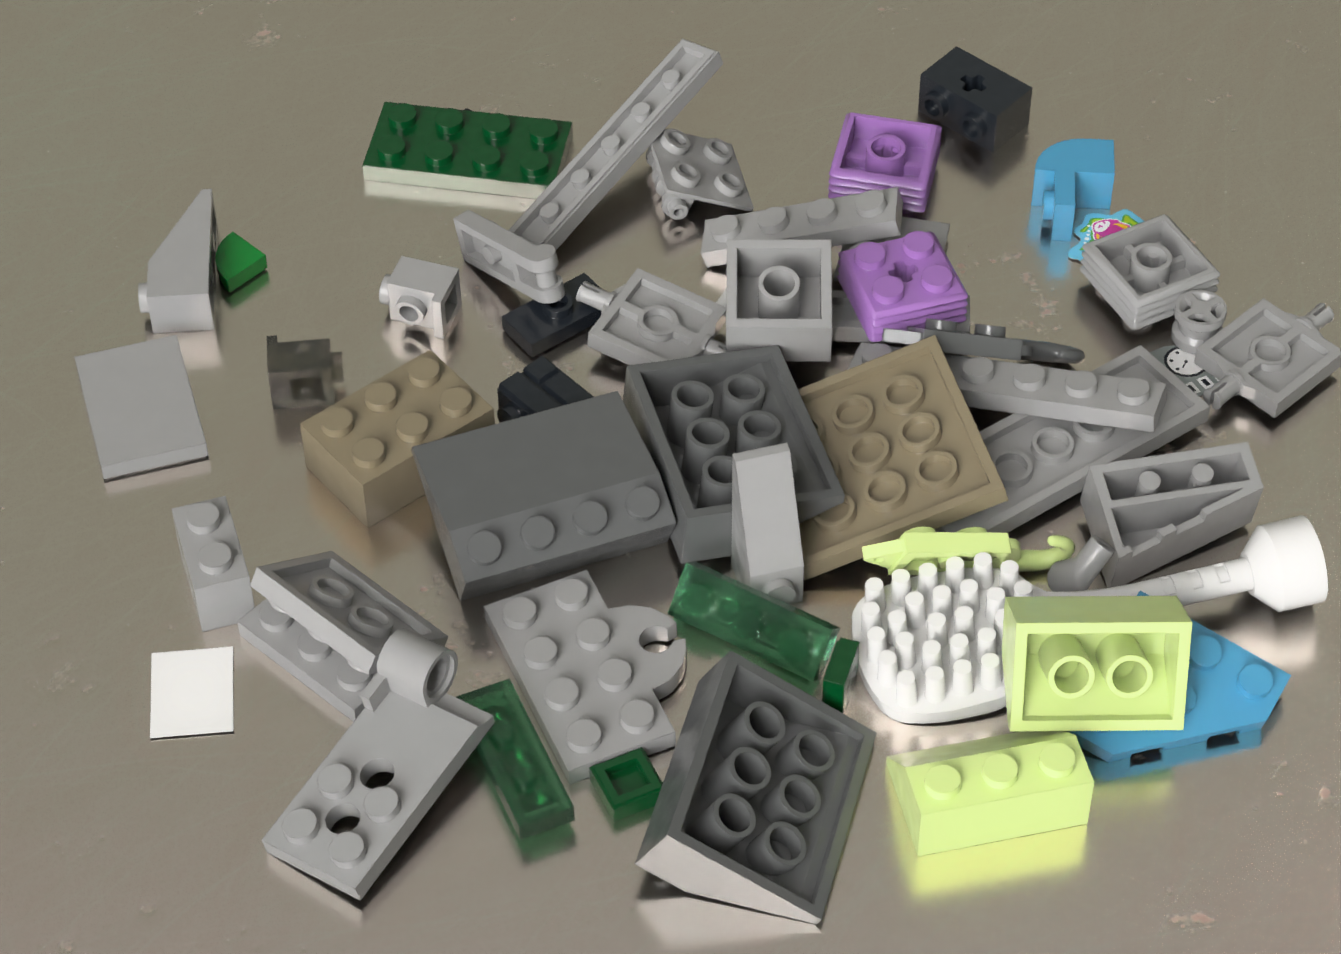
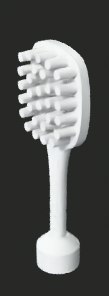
M1303 515L1258 525L1241 552L1239 559L1104 589L1046 592L1019 575V566L1013 560L1002 562L1000 569L993 568L991 555L986 552H980L974 557L973 568H965L963 559L953 556L947 559L946 571L937 572V567L932 563H923L919 567V576L910 578L907 570L897 569L892 573L891 584L886 586L877 577L869 578L865 583V596L857 603L852 614V640L860 642L858 670L872 700L886 716L908 724L943 723L986 714L1006 707L1002 660L1005 597L1137 596L1139 591H1142L1149 596H1177L1181 604L1186 606L1248 591L1252 596L1275 611L1283 612L1321 603L1326 600L1328 594L1326 563L1318 536L1310 521Z

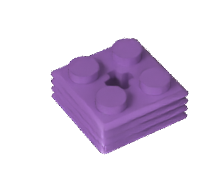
M852 112L847 113L829 172L828 197L831 199L860 194L869 190L898 187L903 200L902 214L924 212L940 154L942 127L907 120Z
M913 231L903 238L881 243L864 242L854 249L838 253L840 258L838 264L840 267L838 268L839 275L837 278L871 342L882 341L883 328L907 330L908 326L925 328L926 318L956 321L957 323L966 321L965 314L967 309L965 306L968 305L966 300L968 293L933 232Z

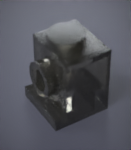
M277 335L267 336V369L273 410L333 405L336 403L335 383L344 382L342 351L331 352L330 338L278 343Z

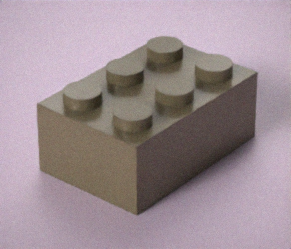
M428 350L300 423L306 467L367 528H370L425 495L411 451L413 446L494 425L495 418L494 408L434 352Z

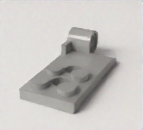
M405 628L397 630L388 638L377 661V673L360 694L365 708L261 841L267 853L361 901L495 722L493 715L447 694L454 681L458 667L457 654L453 650ZM391 772L394 774L393 779L386 786L374 789L365 786L368 779L376 773ZM355 816L360 818L358 825L350 832L340 834L331 832L335 822L343 817Z

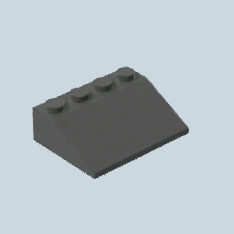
M778 345L627 366L623 402L660 473L676 520L675 528L670 537L680 563L731 556L732 454L782 443L788 444L791 453L799 524L844 502V491Z
M618 391L413 446L411 449L460 601L666 543L676 525L660 473Z
M730 650L698 681L635 865L688 893L817 924L822 920L877 732Z

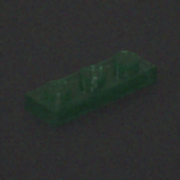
M696 561L685 564L668 611V615L812 682L822 678L840 630L838 626Z
M510 678L456 696V698L494 717V724L476 746V750L519 839L522 840L575 821L574 805Z

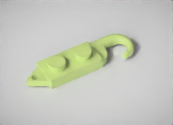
M924 526L909 529L896 540L863 546L862 552L864 561L887 568L888 575H892L897 569H905L910 575H919V567L923 563H932L937 567V572L946 571L947 559L953 556L962 558L965 568H973L974 557L980 552H986L991 555L993 568L1000 569L1002 562L1013 560L1018 564L1019 572H1035L1050 569L1055 562L1071 558L1075 551V544L1069 537L1052 535L1048 537L1047 542L1050 546H1054L1053 548L1021 550L1020 542L1014 538H1009L1008 533L987 532L982 527H969L957 532H936L934 528Z

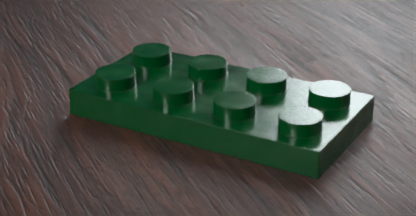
M384 102L362 165L364 180L537 199L564 169L573 138L572 122Z

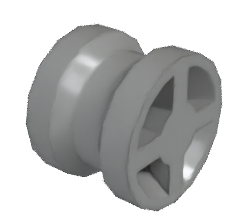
M1191 290L1178 297L1174 309L1176 319L1171 329V339L1175 346L1184 352L1196 354V349L1223 329L1222 325L1226 320L1227 305L1220 296L1207 290Z

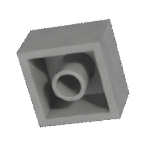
M727 239L726 352L778 345L785 361L831 362V240Z

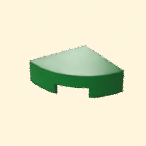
M233 231L222 240L216 251L215 261L219 280L229 293L268 268L266 255Z

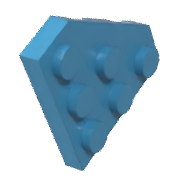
M1139 591V593H1138L1137 596H1149V595L1146 594V593H1144V592H1142V591ZM1191 619L1192 632L1183 730L1068 732L1077 736L1080 747L1106 762H1113L1130 758L1134 753L1162 747L1163 750L1204 742L1211 736L1239 731L1240 734L1258 730L1267 721L1291 675Z

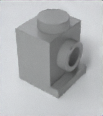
M401 256L392 274H386L381 282L379 301L381 304L389 305L390 319L434 329V337L444 339L462 305L459 268Z

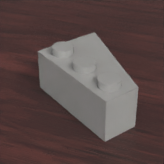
M1248 442L1089 465L1080 502L1091 536L1095 535L1101 538L1115 550V553L1102 569L1107 588L1125 585L1252 522L1264 486Z

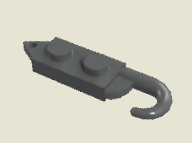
M926 318L925 328L909 326L907 330L883 328L882 341L905 344V347L936 335L941 349L945 353L1070 364L1081 363L1085 359L1084 352L1075 347L1051 342L1005 337L1006 327L975 324L973 334L956 332V321Z

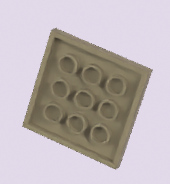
M936 335L798 389L845 494L843 503L799 524L804 561L803 581L863 558V546L899 539L905 531L915 527L925 526L937 529L1008 501L1002 480Z

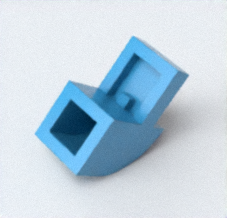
M1064 140L1048 147L1038 157L1035 165L1031 206H1042V220H1051V241L1071 242L1075 208L1110 210L1115 176L1114 140Z

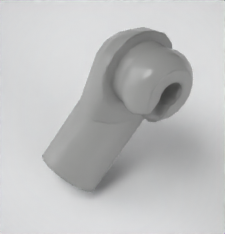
M1092 535L1076 557L1057 561L1050 567L1047 574L1049 588L1052 592L1087 590L1115 553V550L1101 538Z

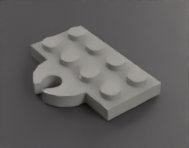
M587 570L484 606L485 620L569 784L589 778V767L640 747L649 756L676 746L675 730L659 700L671 694L684 677L687 664L685 638L674 640L668 649L659 653H652L643 649L650 642H668L677 637V623L670 616L651 607L626 605L608 609Z

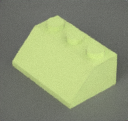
M1005 597L1002 660L1007 720L1010 732L1183 730L1192 621L1178 597Z
M1068 731L1014 732L886 757V765L917 856L1088 824L1094 780L1077 736Z

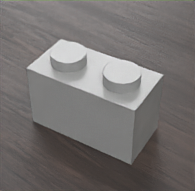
M226 496L172 508L179 550L202 632L237 624V621L255 608L250 586V576Z

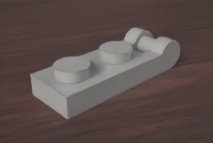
M467 210L453 218L464 261L537 302L550 304L564 297L565 288L562 277L555 272V268L558 266V258L553 245H534L524 237L515 235L494 221H489L471 210Z

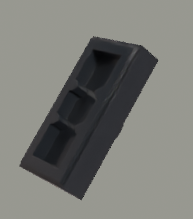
M582 273L564 283L565 295L561 300L550 304H543L533 299L503 315L502 328L531 357H534L597 322L602 311L583 302H578L576 295L584 281H588L594 286H599L587 274Z

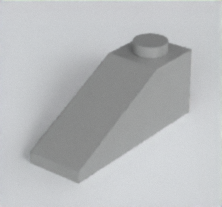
M202 189L148 261L147 282L139 283L138 285L140 312L150 314L153 333L215 329V256L217 251L218 224L212 189Z
M787 443L732 454L731 565L749 613L766 609H780L789 604L803 602L804 561L791 453Z

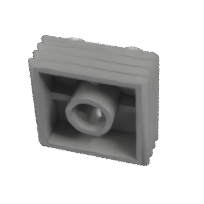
M1165 214L1082 246L1085 251L1081 254L1083 259L1080 262L1083 266L1080 267V271L1132 330L1146 328L1152 323L1175 315V303L1178 297L1187 291L1207 290L1213 293L1218 291L1216 285L1219 284L1217 278L1220 277V272L1171 218Z

